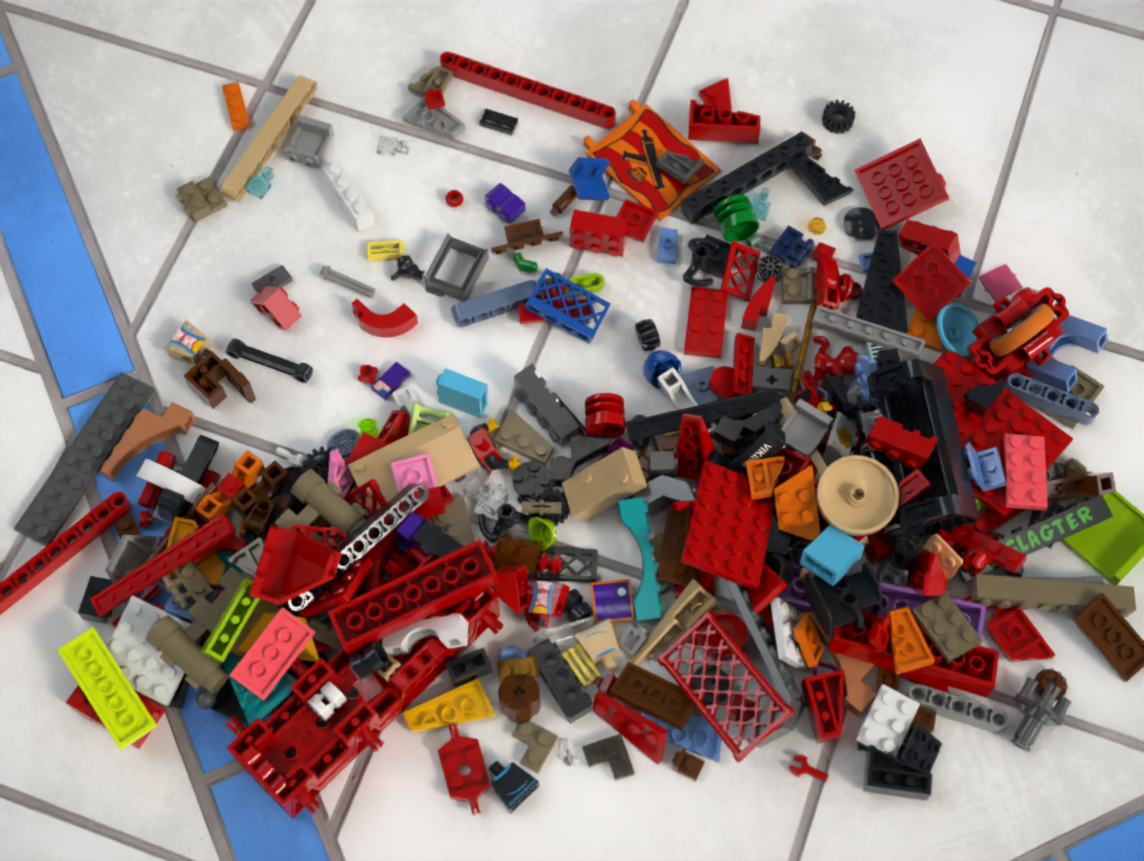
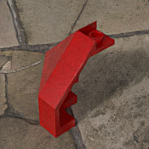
M270 524L249 596L276 604L287 602L336 578V571L342 553L302 533Z

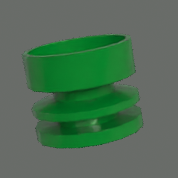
M745 195L730 196L722 200L714 208V215L717 223L720 225L723 238L728 242L745 240L759 229V221L753 212L749 198Z

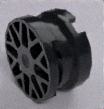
M772 255L762 257L757 265L756 275L758 280L763 281L764 284L774 276L776 277L775 282H778L782 276L783 263L779 258Z

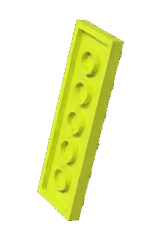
M94 627L57 650L121 751L157 727L154 719Z

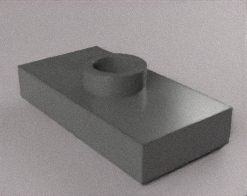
M281 265L251 284L258 293L264 286L282 288L292 282L293 279L285 267Z

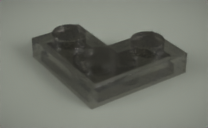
M621 734L582 746L588 768L608 762L615 781L635 775Z

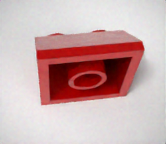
M526 564L502 566L496 570L500 583L491 586V588H493L494 593L515 613H520L527 607L528 576Z

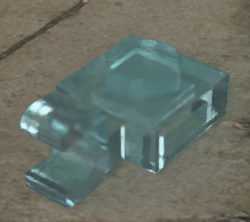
M266 166L262 171L261 177L254 176L247 185L246 191L262 200L271 188L269 181L274 177L273 169Z
M763 187L759 200L753 199L752 207L757 219L766 222L771 203L767 202L770 189Z

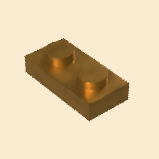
M535 656L497 662L499 683H502L503 678L508 675L525 674L531 675L534 678L539 677L538 662Z

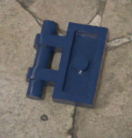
M788 225L770 249L769 255L779 258L782 263L790 259L792 262L789 267L796 268L802 264L804 256L812 250L814 241L808 239L804 242L802 240L804 234ZM796 247L800 248L798 254L793 252Z

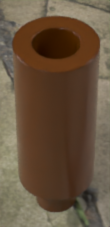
M570 185L552 204L551 215L561 214L577 198L573 185Z

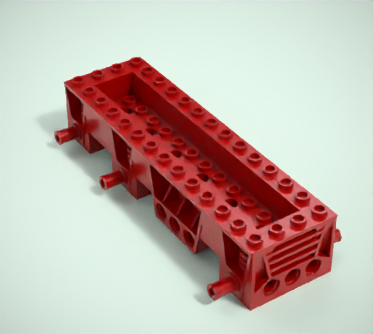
M417 544L413 546L415 550L411 548L408 552L420 564L416 569L439 559L434 553L427 555ZM487 588L449 606L445 612H437L424 618L449 616L452 613L461 614L468 622L467 646L447 648L437 636L424 637L413 646L410 654L392 656L402 666L400 669L398 667L395 669L396 673L389 676V681L385 680L375 670L364 679L359 678L350 665L349 656L351 654L348 655L344 648L328 663L321 658L310 669L297 657L294 660L295 664L292 663L289 667L299 677L290 687L294 695L267 721L263 722L258 717L248 728L236 716L231 717L230 719L235 726L229 720L225 726L237 738L227 747L228 751L239 765L292 819L305 807L311 814H314L316 810L311 804L317 809L322 805L315 797L367 746L373 752L379 750L378 746L380 748L383 746L384 742L377 736L447 669L446 662L458 658L488 628L494 634L499 632L498 629L501 631L504 624L497 620L501 616L498 596ZM383 638L377 641V642H379L381 645H382V640H383ZM330 681L346 697L347 701L339 709H334V714L328 719L326 727L318 728L316 724L321 717L307 704V701L314 694H320V689ZM356 689L359 693L356 698L351 699L347 697L348 691ZM326 699L322 701L325 706L330 704ZM289 748L297 750L293 758H287L285 755Z

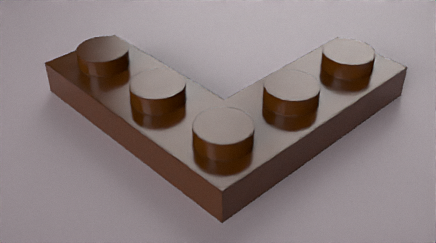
M880 666L875 693L877 694L882 684L897 691L900 674H893ZM918 708L910 727L918 722L927 731L933 733L937 711Z

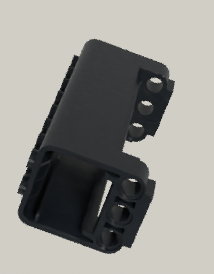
M913 359L909 361L904 360L870 373L867 377L870 395L872 398L879 400L884 418L902 424V429L912 433L914 429L921 432L920 436L931 439L932 436L938 438L928 459L919 469L931 486L897 512L901 530L922 535H934L940 529L947 531L980 520L944 369L921 359ZM893 460L898 483L916 470L909 469L899 460Z

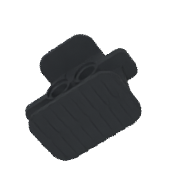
M868 563L862 564L861 572L849 576L844 575L834 586L820 577L812 579L809 573L805 574V596L828 637L832 636V628L854 622L857 629L863 628L864 618L860 611L861 609L874 606L877 611L882 609L881 585Z

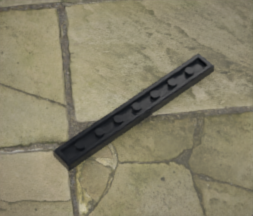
M777 388L626 421L625 424L629 442L679 431L684 413L702 416L705 425L719 422L723 415L730 419L759 413L775 403H781Z

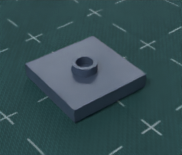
M714 365L679 375L698 405L722 400L719 398L720 396L712 392L709 386V378L715 370Z

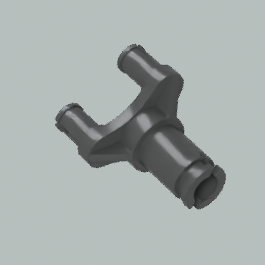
M1027 677L1020 693H1017L1014 697V701L1025 716L1014 734V739L1012 738L1010 742L1020 749L1030 752V746H1033L1043 726L1062 725L1065 720L1063 717L1072 702L1063 696H1059L1053 708L1052 704L1061 689L1056 686L1052 691L1055 685L1048 683L1041 699L1031 700L1039 683Z

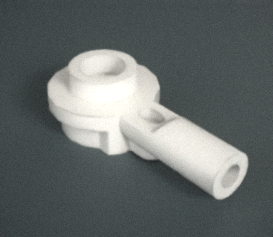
M281 447L276 449V454L286 458L290 463L302 468L307 467V465L303 464L304 460H308L306 456L299 453L297 456L292 455Z

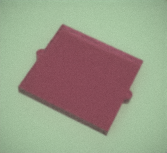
M1007 264L989 271L978 278L985 287V291H988L994 301L1023 288L1016 278V274L1012 273Z

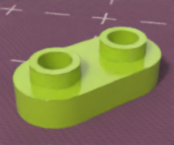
M599 273L575 276L569 280L591 293L599 292L604 288V277Z

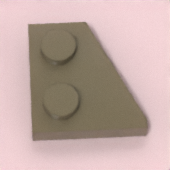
M436 66L429 73L421 76L420 80L415 84L410 83L408 90L425 96V91L440 88L442 93H444L454 76L453 71Z

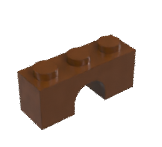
M273 461L261 472L262 478L256 487L249 490L244 486L231 498L235 510L245 519L252 511L257 500L266 498L272 501L279 495L282 485L292 483L288 471L277 461Z

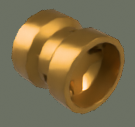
M785 352L783 355H771L772 368L794 370V359L791 352Z

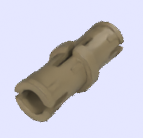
M540 500V502L522 501V514H561V502H544V500Z

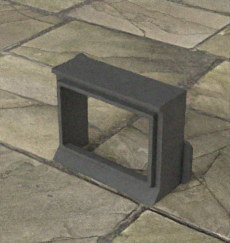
M447 233L424 276L426 291L439 297L448 295L461 301H467L483 268L489 260L488 249L485 250L458 240ZM450 248L476 258L461 287L435 278Z

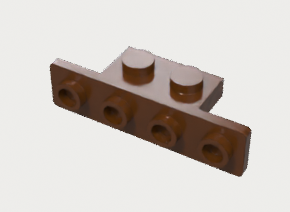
M540 218L505 226L504 230L508 244L492 247L491 253L496 252V255L503 254L509 248H514V251L524 248V245L530 243L531 246H537L547 239L549 242L558 241L563 232L543 235Z

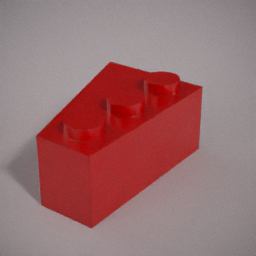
M907 219L898 234L900 247L917 256L932 242H935L954 263L959 255H961L958 233L951 230H944L936 226Z
M879 416L865 442L872 449L885 452L889 458L903 462L909 469H920L931 454L938 438L933 436L931 439L920 436L921 432L914 429L912 433L902 429V424Z
M844 670L806 677L801 682L817 743L836 740L842 733Z

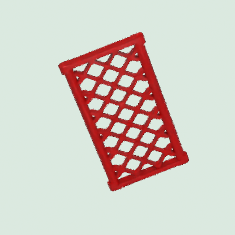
M710 610L656 660L661 666L666 668L733 753L732 757L739 763L783 722L789 719L795 711L790 705L787 706L715 619L716 615ZM707 622L709 623L706 632H698ZM718 634L721 638L719 646L710 647V636ZM697 635L707 636L705 646H696ZM693 636L692 645L683 646V644L690 637ZM683 648L691 649L690 660H681ZM678 649L677 658L669 660L668 658ZM696 649H705L703 661L694 660ZM730 649L734 653L731 662H722V652ZM709 650H719L717 661H708ZM681 663H690L687 675L679 673L678 669ZM695 663L704 664L702 675H693ZM708 664H717V674L715 676L706 675ZM723 664L731 665V674L728 677L720 676ZM743 664L747 669L744 676L734 677L735 666ZM693 678H702L700 690H693L690 687ZM708 678L716 679L713 691L705 690V681ZM721 679L730 680L728 691H719V681ZM734 680L744 681L742 692H733ZM750 680H756L759 684L755 693H748L746 691L747 682ZM705 693H714L713 705L706 706L702 702ZM719 694H728V704L726 706L717 705ZM732 695H742V705L740 707L731 706ZM747 695L756 696V706L754 708L745 707ZM768 695L772 700L770 707L767 709L759 708L760 697ZM718 708L727 709L725 721L718 722L714 717ZM732 709L741 710L740 721H730V711ZM746 710L755 711L754 722H744V712ZM760 711H769L768 723H758V713ZM781 711L783 714L772 723L773 713ZM730 724H739V735L737 737H730L727 733ZM744 725L754 726L751 738L742 736ZM767 726V728L759 736L756 737L757 727ZM743 740H752L748 746L742 751L740 750Z

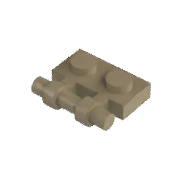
M192 561L174 571L176 579H171L169 575L162 577L167 592H171L174 596V602L177 606H181L184 611L190 608L189 600L192 599L196 603L202 596L207 599L214 594L212 588ZM183 586L187 592L181 593L178 587Z

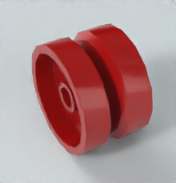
M726 611L715 613V619L739 648L744 651L748 631L742 618ZM708 622L704 625L703 632L707 631ZM718 634L710 636V647L719 646L721 638ZM702 635V646L706 645V635ZM730 649L722 652V662H731L734 653ZM709 650L708 657L714 661L718 660L719 650Z

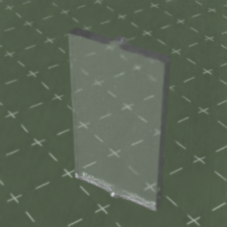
M591 616L534 633L535 638L533 642L537 645L547 638L552 643L574 637V634L594 626L595 623Z

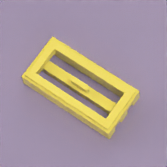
M403 240L367 242V260H394L404 256Z
M578 643L566 653L561 654V657L568 661L572 672L578 677L584 688L594 683L596 676L601 677L599 671ZM576 651L579 653V655L588 665L590 670L593 672V674L595 675L594 677H592L587 668L578 658V656L575 653ZM570 655L589 679L587 682L569 659Z

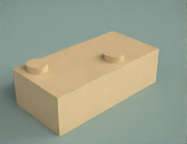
M623 447L562 482L572 518L584 521L617 504V501L624 500L647 487L636 452Z

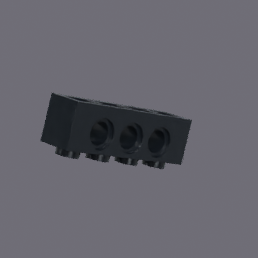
M547 638L528 649V656L537 657L540 676L571 724L591 712V704L593 702L588 693L584 694L580 688L582 684L578 677L572 676L569 671L571 667L566 659L562 660L559 655L561 651L556 642L552 643ZM549 659H553L556 661V664L553 666H548L545 664V662ZM564 676L567 680L564 683H558L556 678ZM569 693H574L577 695V698L569 700L566 696Z

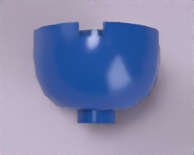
M658 350L650 354L645 360L643 374L651 385L660 389L657 377L672 367L679 374L681 362L671 352Z

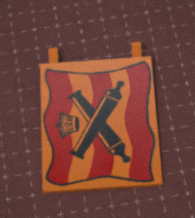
M632 99L628 103V109L634 113L597 144L590 136H586L583 138V146L589 149L586 152L589 158L608 159L610 165L605 172L641 205L659 211L657 219L661 222L681 205V200L698 191L716 176L721 169L647 104L641 108L638 102ZM666 151L674 152L678 155H687L691 160L699 161L700 158L705 160L704 165L685 185L656 166L657 160Z

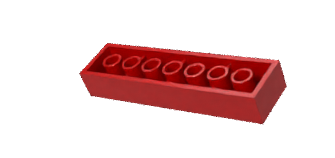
M481 539L327 612L344 650L349 655L364 648L373 641L385 638L498 584L500 580Z
M860 610L864 618V627L857 629L854 622L832 628L828 651L895 670L891 635L889 636L885 652H877L868 641L875 614ZM919 628L935 662L932 665L903 673L987 698L995 688L999 651L978 645L947 663L925 631Z

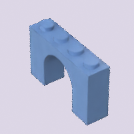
M1071 315L1059 324L1064 333L1047 348L1052 356L1039 366L1033 359L1025 365L1026 370L1034 380L1068 393L1078 381L1077 368L1057 361L1053 358V355L1059 349L1067 346H1078L1099 353L1108 341L1107 328Z

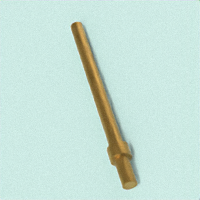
M815 301L810 302L795 372L791 377L790 395L793 397L797 396L798 393L797 383L803 380L802 371L813 327L811 322L816 310Z

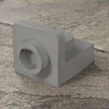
M630 624L617 643L627 653L634 656L650 634L647 633L648 629L642 624Z

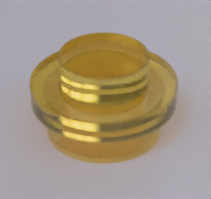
M815 217L809 221L808 230L814 235H820L825 232L826 223L822 218Z

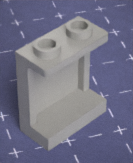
M299 115L296 120L298 128L289 146H285L283 149L285 158L291 162H299L308 167L319 168L334 136L332 124Z
M799 399L795 405V410L781 428L786 435L785 448L810 458L831 429L833 418Z

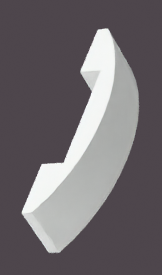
M145 459L136 475L162 489L167 488L183 494L185 500L191 504H194L195 498L206 489L200 484L148 459Z

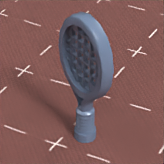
M342 429L330 437L327 442V448L331 447V451H333V447L335 449L340 448L338 451L341 456L347 458L360 439V435L353 429ZM319 455L314 461H320L323 455Z

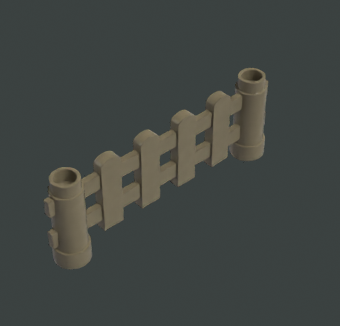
M310 469L300 476L291 489V494L303 504H307V506L298 515L288 508L278 518L275 525L290 529L294 525L310 526L321 516L332 525L330 528L341 529L348 537L366 521L364 515L367 512L356 502L351 506L340 496L342 490L332 481L328 485L325 484V480ZM317 532L312 536V539L318 542L324 538V536L321 537ZM327 533L326 543H329V539H334L338 544L341 540V535H337V538H330V534ZM232 566L217 581L224 591L212 603H209L202 596L188 610V613L195 621L185 631L182 630V626L167 615L155 623L146 636V641L157 651L163 652L159 657L171 668L176 664L188 675L185 681L196 691L199 687H205L213 694L224 685L229 677V674L222 669L223 662L218 663L200 653L202 647L197 644V641L207 631L210 633L213 631L241 581L246 578L254 581L252 575L245 571L240 574ZM259 599L224 661L232 653L238 658H243L247 652L238 651L239 646L244 642L264 612L274 614L279 612L280 609L277 607L279 604Z

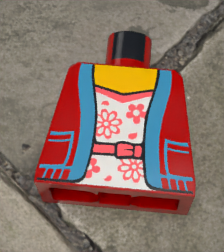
M527 580V612L537 616L536 627L548 628L549 617H561L569 593V586L564 583Z

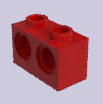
M885 527L873 534L867 535L869 543L864 545V552L871 565L888 559L892 554L890 543L883 534L886 529Z

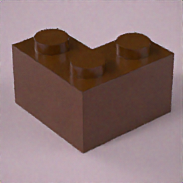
M211 351L183 377L187 385L214 409L227 395L223 386L218 383L225 377L220 364L222 360Z

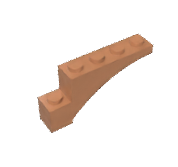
M174 402L164 410L163 417L142 408L140 413L135 415L130 428L125 430L122 440L113 448L109 459L103 463L101 473L105 479L112 482L130 460L151 445L177 434L183 433L186 435L196 420L193 412Z
M811 611L810 613L820 639L828 650L830 636L828 637L825 634L816 615ZM829 651L839 671L844 670V702L842 705L859 718L876 696L874 689L869 684L862 683L875 664Z

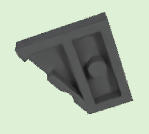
M666 151L657 160L656 166L685 185L704 165L705 160L701 158L699 161L691 160L687 155H678L674 152Z

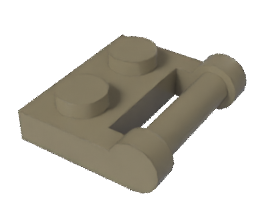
M814 267L783 268L782 303L810 304L812 301L816 302V295H814L816 269ZM801 277H807L806 296H802Z

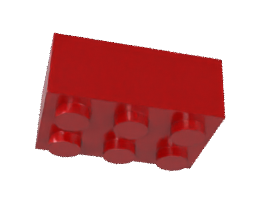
M574 209L569 228L570 247L577 250H589L594 253H605L614 257H623L627 242L628 219Z

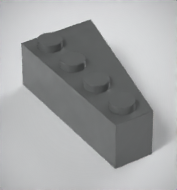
M530 364L514 375V395L519 402L523 401L528 413L538 419L537 422L542 429L546 428L551 440L554 443L558 442L562 447L571 441V437L579 435V425L565 406L560 407L561 404L556 394L549 392L546 385L547 382L543 377L538 378L535 374V366Z

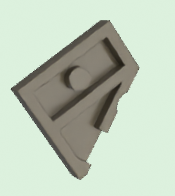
M259 537L229 557L228 561L255 578L265 542L264 539Z

